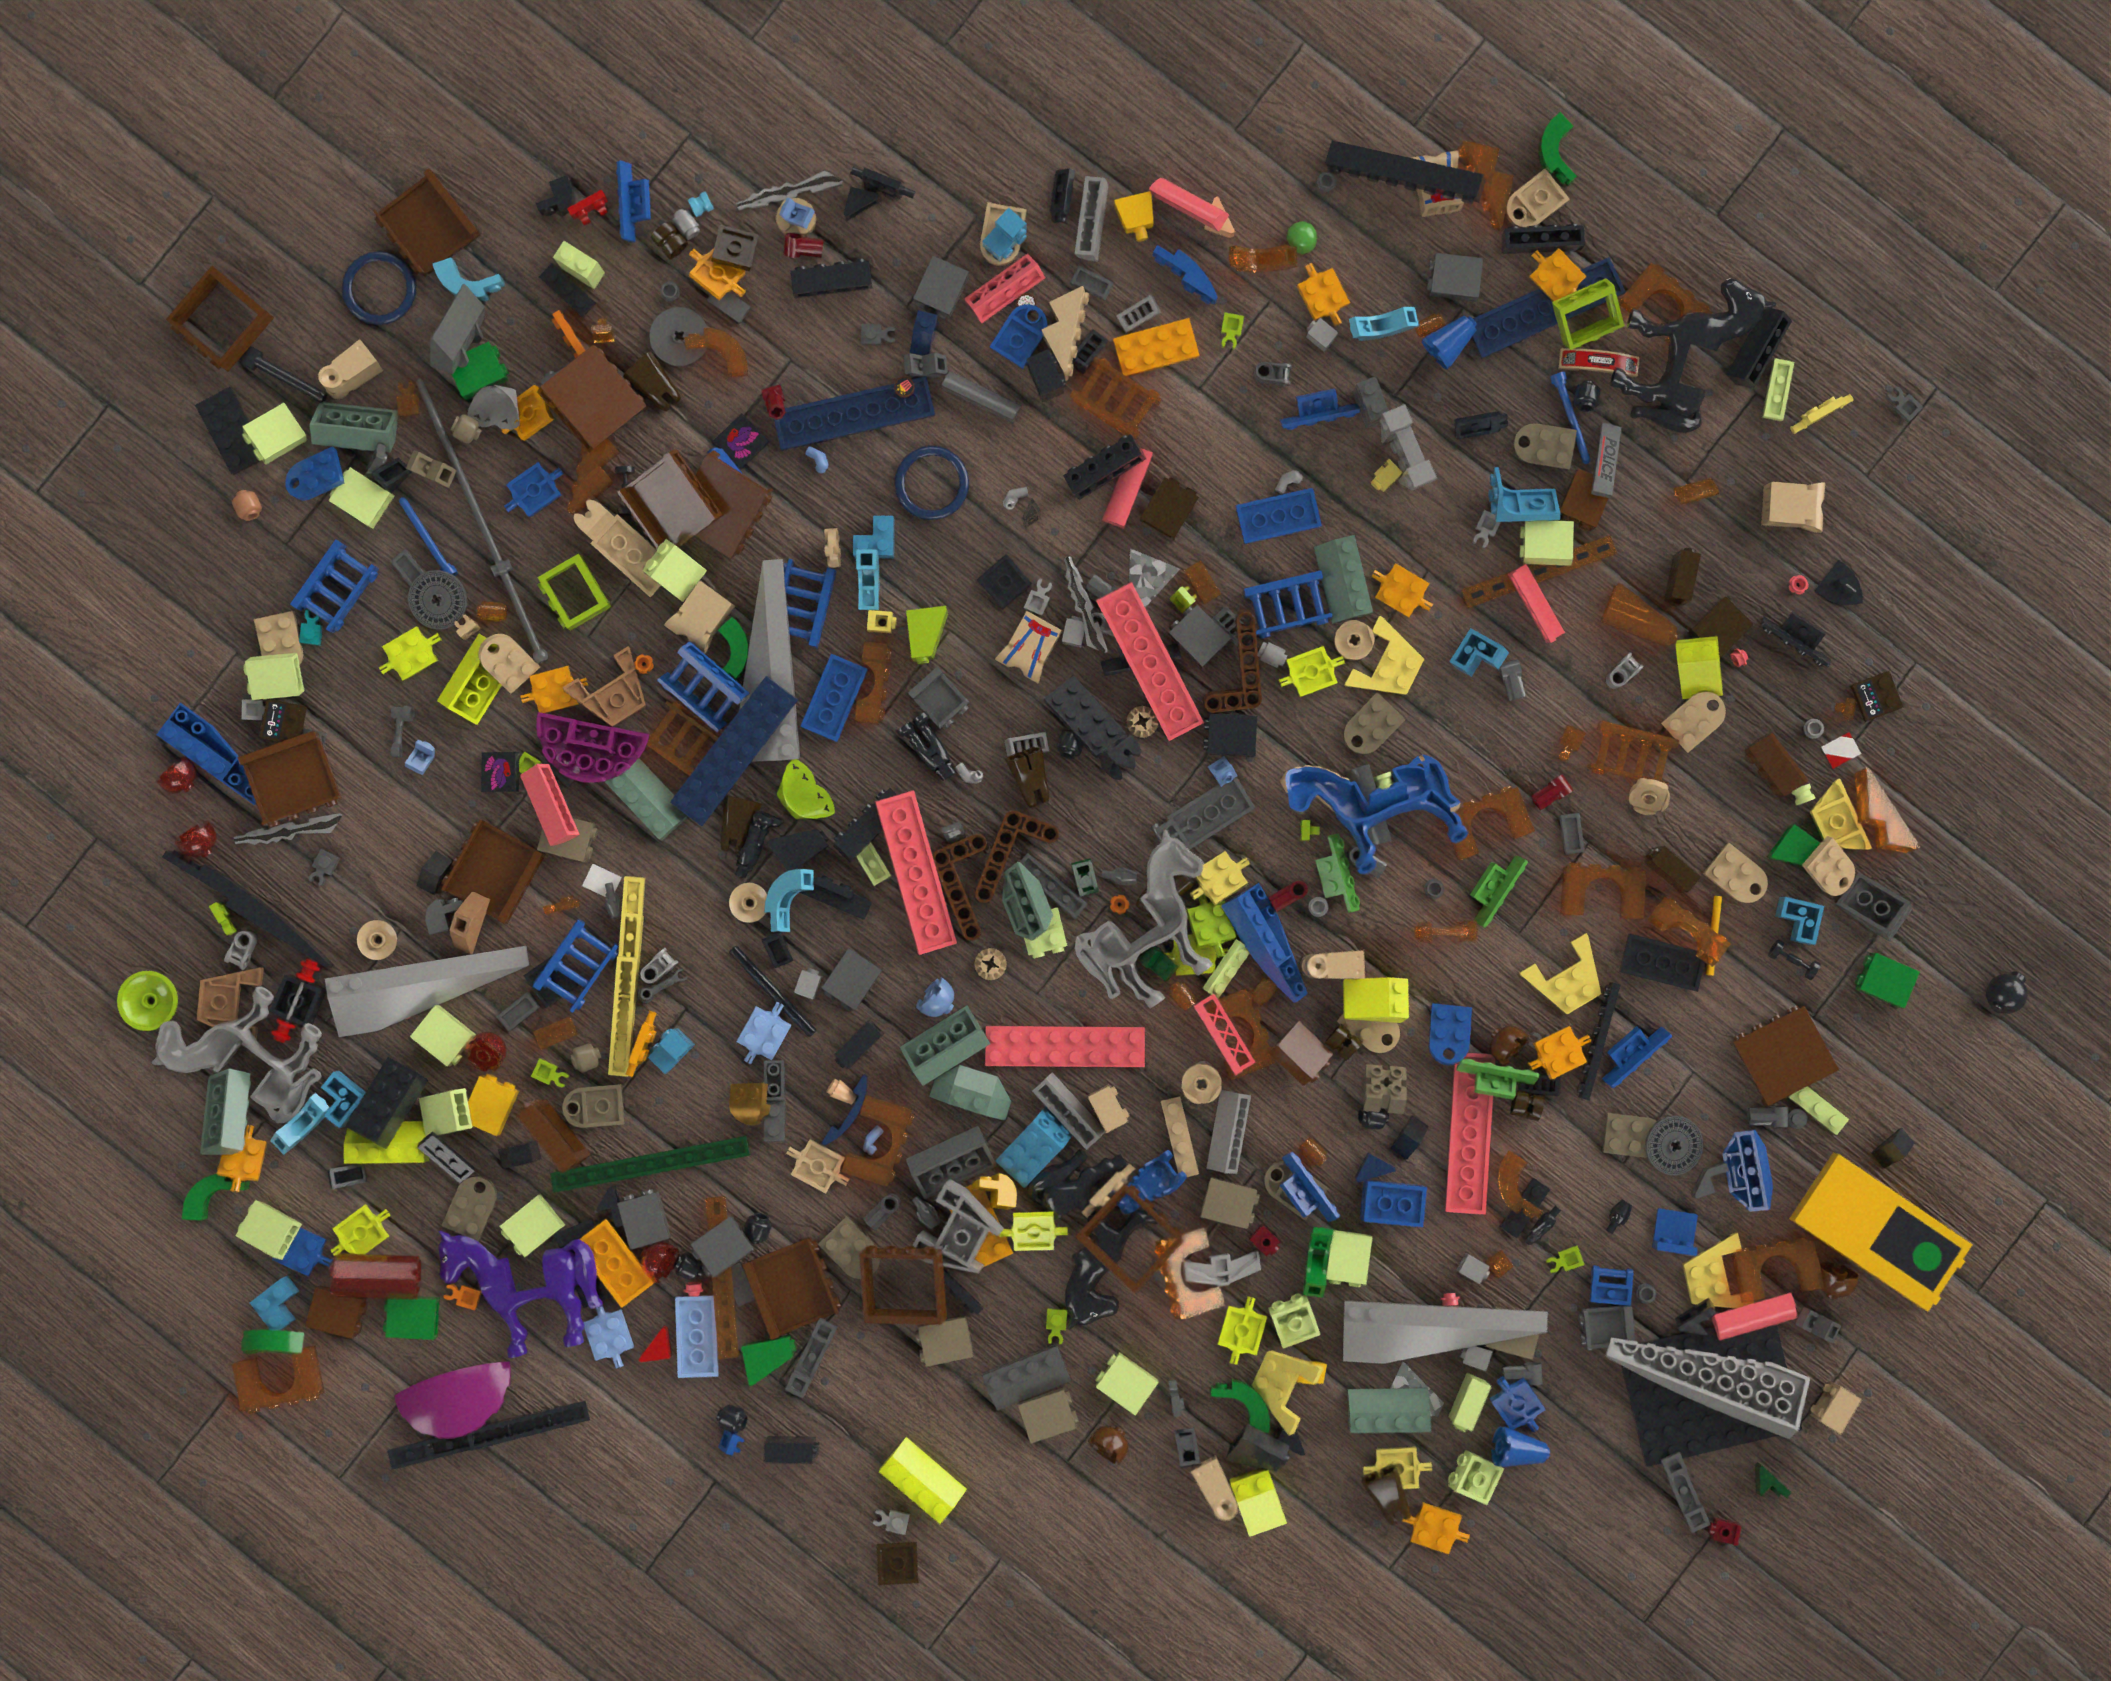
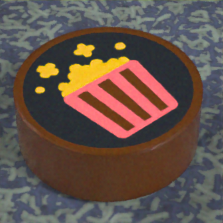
M907 377L899 378L894 385L896 394L902 398L910 397L914 392L913 381Z

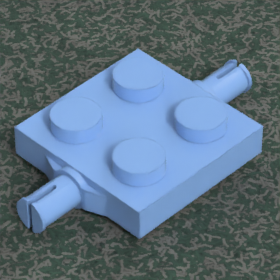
M776 1002L772 1011H764L757 1006L754 1008L737 1039V1043L747 1047L749 1050L744 1059L745 1062L752 1064L756 1054L770 1060L775 1056L791 1027V1024L778 1016L784 1007L783 1004Z
M602 1305L600 1308H596L598 1315L595 1318L583 1322L585 1325L584 1329L595 1361L605 1357H612L615 1368L624 1366L620 1354L634 1348V1344L622 1309L614 1312H605Z

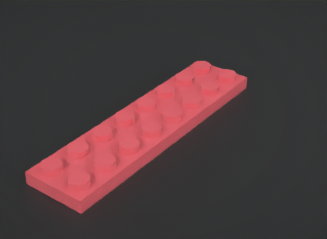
M1130 582L1097 599L1096 601L1168 741L1203 724L1204 722L1133 583Z
M914 791L875 801L918 954L921 955L957 944Z
M986 1026V1037L991 1044L985 1047V1066L1145 1067V1027Z
M1468 1053L1464 1058L1472 1059L1479 1063L1489 1062L1495 1065V1058L1492 1054ZM1455 1064L1445 1212L1486 1215L1493 1096L1474 1093L1475 1074L1456 1071L1458 1064Z

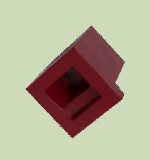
M1263 1224L1249 1237V1240L1265 1256L1268 1254L1274 1255L1280 1248L1278 1246L1280 1241ZM1269 1239L1270 1244L1267 1246L1263 1245V1240Z
M1714 1517L1713 1522H1710L1708 1527V1534L1715 1541L1738 1546L1742 1526L1734 1521ZM1724 1529H1727L1726 1535H1722Z

